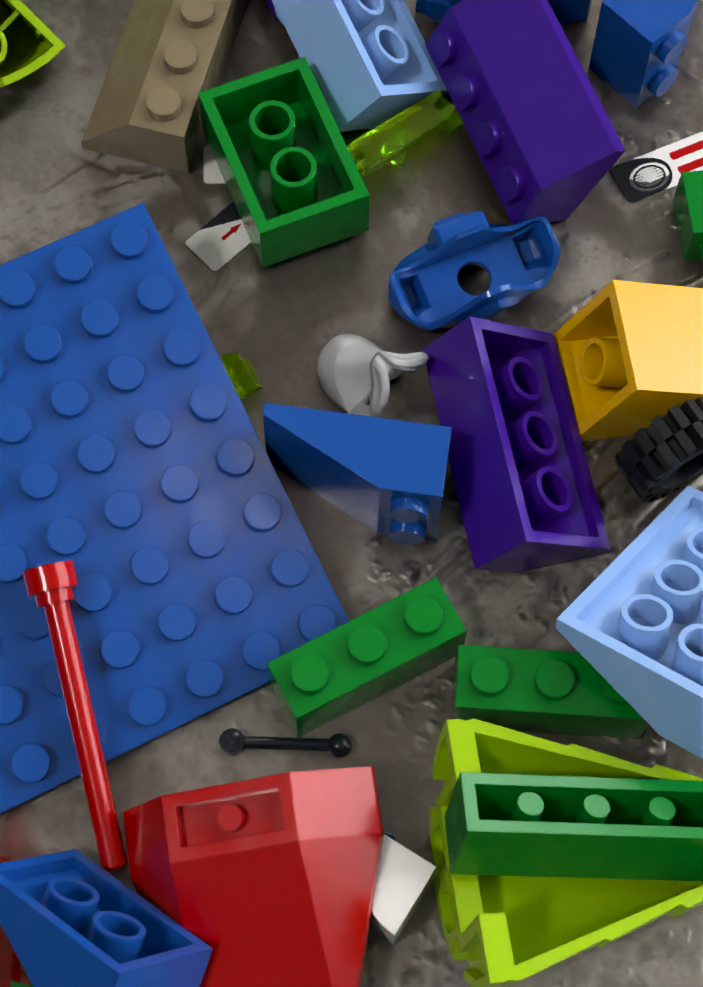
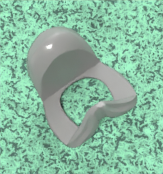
M341 334L333 337L325 344L317 359L316 369L326 394L348 414L378 417L388 402L390 381L405 372L416 373L419 371L420 366H423L428 361L429 356L423 351L407 354L387 352L381 350L376 344L364 337L355 334Z

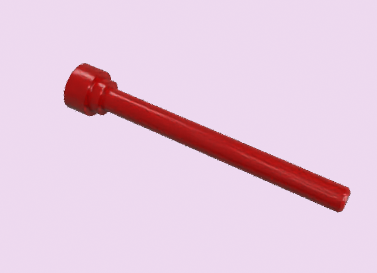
M73 560L55 562L23 571V577L28 597L35 596L37 608L44 607L101 866L106 871H113L125 867L128 862L69 601L75 600L73 588L79 585Z

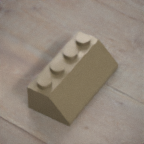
M134 0L82 138V148L189 174L203 134L198 93L220 85L249 0Z

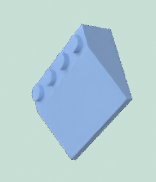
M688 485L556 619L555 628L660 736L703 759V492Z

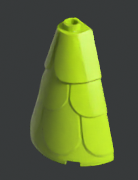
M474 718L470 720L446 719L438 738L432 767L433 779L443 780V788L435 798L437 806H429L431 864L436 866L433 882L444 936L453 961L467 960L470 968L464 969V980L472 987L515 985L592 947L600 949L663 916L676 918L703 904V881L451 874L444 815L460 772L703 781V778L659 764L648 768L573 743L567 746Z

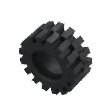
M698 397L695 401L693 398L686 400L681 407L677 404L669 408L667 414L663 417L660 415L656 416L651 420V425L647 428H640L633 434L635 438L626 441L621 446L622 450L616 453L615 464L642 502H655L660 496L663 499L671 495L674 489L678 488L680 490L688 485L689 480L694 477L697 479L703 474V397Z

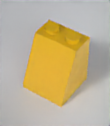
M612 280L553 334L582 442L633 435L640 428H647L651 425V420L656 416L660 415L663 417L666 415L669 408L677 404L681 407L686 400L693 398L695 401L698 397H703V288Z

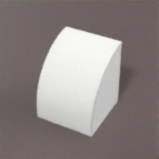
M384 834L370 921L378 933L386 941L394 945L431 885L435 876L436 866Z

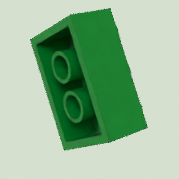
M305 57L198 93L202 130L262 268L369 230L370 195Z

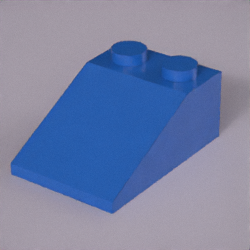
M603 0L588 68L635 108L652 94L656 97L661 96L672 86L679 74V70L676 68L682 51L688 42V34L700 0Z
M264 403L263 424L266 453L274 467L376 533L387 534L395 542L416 545L423 543L424 540L437 541L452 427Z
M77 849L0 863V925L33 987H200L213 948Z

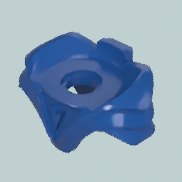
M481 211L466 214L461 212L434 222L427 239L428 243L401 260L389 276V302L402 318L424 330L453 327L470 316L487 320L506 308L518 304L529 294L544 287L551 279L552 273L557 267L561 247L549 221L545 217L529 219L515 225L488 224L484 213ZM467 265H477L485 269L490 279L488 290L479 295H472L463 291L457 279L460 269Z

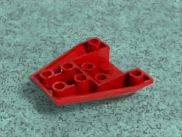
M365 766L286 772L163 795L123 812L130 877L137 893L213 948L200 987H360L384 837L374 767Z

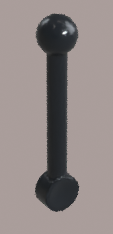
M231 728L223 731L219 739L222 751L230 756L238 755L244 749L326 751L333 757L343 758L350 753L352 748L350 738L342 733L334 734L329 739L243 736L238 729Z

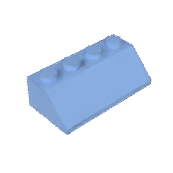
M272 0L275 6V13L279 21L285 26L299 58H306L340 132L375 128L442 97L448 92L425 46L426 42L404 0Z

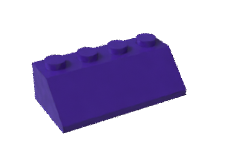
M462 0L449 8L425 43L512 225L537 217H545L549 222L566 221L625 152L548 0Z
M470 316L422 349L423 352L429 356L426 367L440 425L452 427L448 459L475 569L520 573L601 555L611 550L553 333Z

